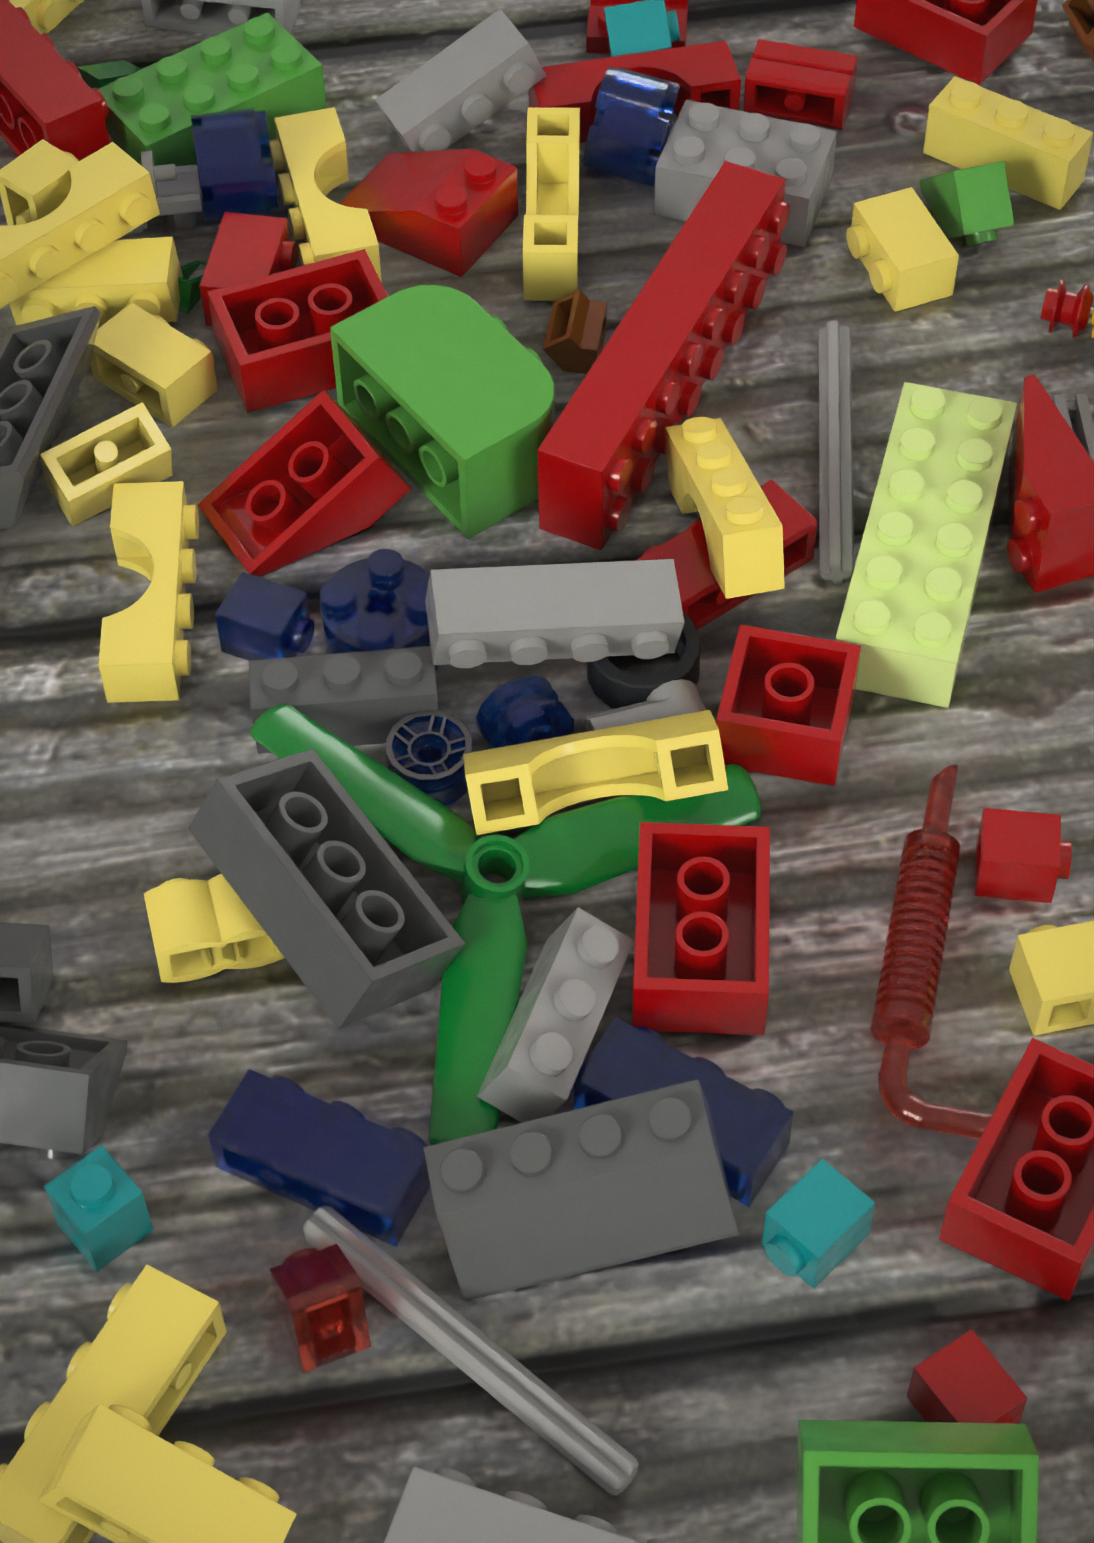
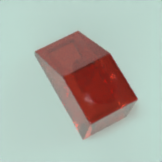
M337 1244L321 1250L318 1248L299 1250L288 1256L281 1265L269 1269L277 1304L304 1373L371 1347L362 1285L356 1271Z

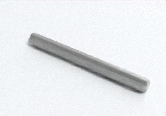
M829 320L827 326L820 328L818 331L819 574L822 579L832 580L834 585H840L845 582L846 578L852 577L854 571L851 330L848 325H839L838 320Z
M322 1206L307 1219L303 1226L307 1242L611 1495H619L633 1481L638 1472V1461L633 1455L332 1207Z

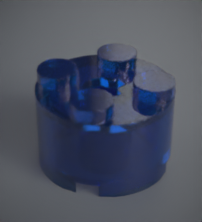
M608 67L595 105L597 112L594 124H590L583 167L593 169L594 172L654 187L655 167L660 157L654 154L656 150L663 151L672 131L673 121L664 117L665 113L673 115L681 84L622 68Z
M254 108L191 115L206 222L222 220L224 212L268 215L269 209L278 208L273 162L262 163L263 158H271L266 112H255Z
M391 549L374 551L368 558L351 563L338 571L330 580L322 585L320 590V609L326 653L338 654L431 646L425 604L430 574L419 565L403 559L400 553Z

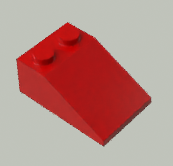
M474 149L388 153L339 204L368 209L377 241L463 277L518 217L517 167Z
M1034 374L1024 377L1009 455V535L1006 550L1012 569L1018 574L1022 573L1032 591L1038 593L1094 576V462Z
M323 389L197 505L249 575L256 580L369 528L407 494L411 487L359 424Z

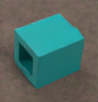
M643 0L604 8L612 57L672 48L671 42L681 41L676 10L666 12L664 0Z
M103 1145L44 1185L58 1226L96 1272L154 1231L143 1192Z
M822 1158L765 1213L762 1245L765 1246L769 1259L780 1271L791 1277L798 1275L814 1289L869 1235L875 1202Z

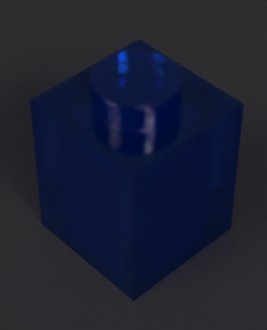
M243 571L215 613L221 651L248 661L296 657L297 653H304L308 649L315 629L314 620L310 619L307 592Z

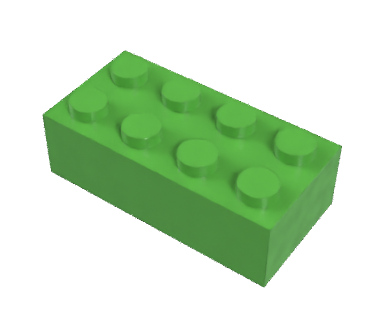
M268 12L99 88L109 108V117L105 118L107 132L118 147L141 166V151L152 150L155 166L175 164V167L198 164L199 173L275 138V117L327 108L322 64Z

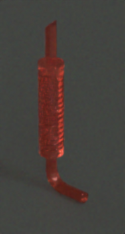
M954 764L944 768L932 778L922 829L914 830L907 834L903 842L899 864L900 869L894 892V901L892 903V912L882 959L883 965L880 970L881 976L878 981L879 987L876 993L877 998L874 1004L875 1009L872 1015L870 1030L872 1036L884 1044L881 1067L878 1073L879 1094L890 1113L902 1123L920 1130L926 1129L980 1139L992 1114L927 1102V1100L918 1098L911 1092L907 1080L911 1049H918L927 1045L931 1036L932 1018L934 1017V1007L940 981L939 974L942 968L941 963L947 938L948 920L950 919V909L956 883L955 878L961 852L960 843L955 837L947 833L958 773V765Z

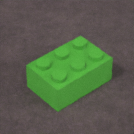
M798 1420L796 1543H1037L1039 1454L1025 1424Z

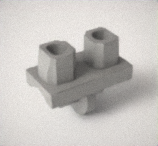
M152 150L141 151L142 167L150 172L160 212L158 216L167 215L168 226L174 229L193 228L196 225L197 212H202L198 164L175 167V164L155 166ZM147 222L127 234L141 233L147 228Z

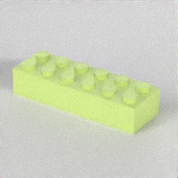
M904 382L835 641L861 645L856 682L857 690L949 708L1009 450L1017 407L1016 402Z

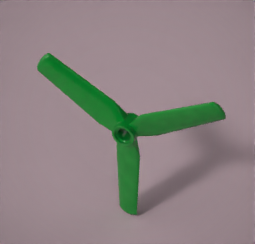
M282 703L263 712L254 722L250 731L254 740L279 759L314 749L383 838L415 862L460 883L459 894L463 907L453 928L465 944L442 974L429 1128L430 1145L494 1130L498 1127L500 1110L478 1098L477 1094L518 1005L528 944L520 911L522 899L575 894L637 869L640 822L744 826L757 821L761 813L758 792L750 775L739 764H730L725 766L728 790L671 801H663L645 795H623L547 817L540 824L532 826L515 839L503 835H488L481 838L479 835H476V832L457 813L291 705ZM488 873L499 874L506 879V882L492 883L484 879L482 875Z

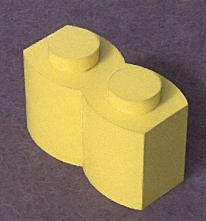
M222 874L208 881L175 878L143 893L161 982L179 983L194 981L214 975L224 969L256 968L285 958Z

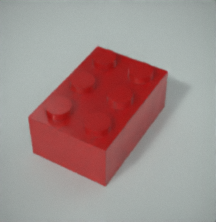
M856 0L854 27L881 41L909 52L922 60L950 71L963 79L980 85L1032 34L1038 0Z
M365 249L207 292L214 338L246 412H253L317 394L323 389L327 391L336 388L330 327L388 297Z
M640 822L632 1030L765 1035L769 998L770 827Z
M1032 1038L948 1200L939 1240L1067 1301H1070L1094 1250V1065Z

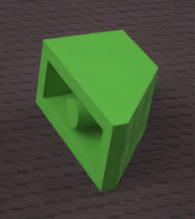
M1004 161L955 170L919 180L921 191L947 239L965 235L966 246L998 240V228L1015 225Z

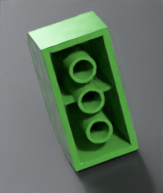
M419 285L400 290L330 327L338 404L359 424L373 443L468 539L539 499L538 448L555 424L554 383L538 354L533 349L525 348L509 333L500 318L491 316L474 299L457 289L441 285Z

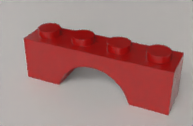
M719 41L545 66L542 68L546 77L528 89L529 108H580V143L591 141L596 126L604 118L628 108H656L678 117L685 101L690 100L739 111L741 78L727 41Z

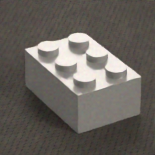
M686 100L655 167L654 214L686 221L726 160L786 179L784 202L790 204V213L785 229L781 234V242L805 247L832 181L837 131L816 127L811 124H800L767 117L758 113H748L719 107L710 103Z

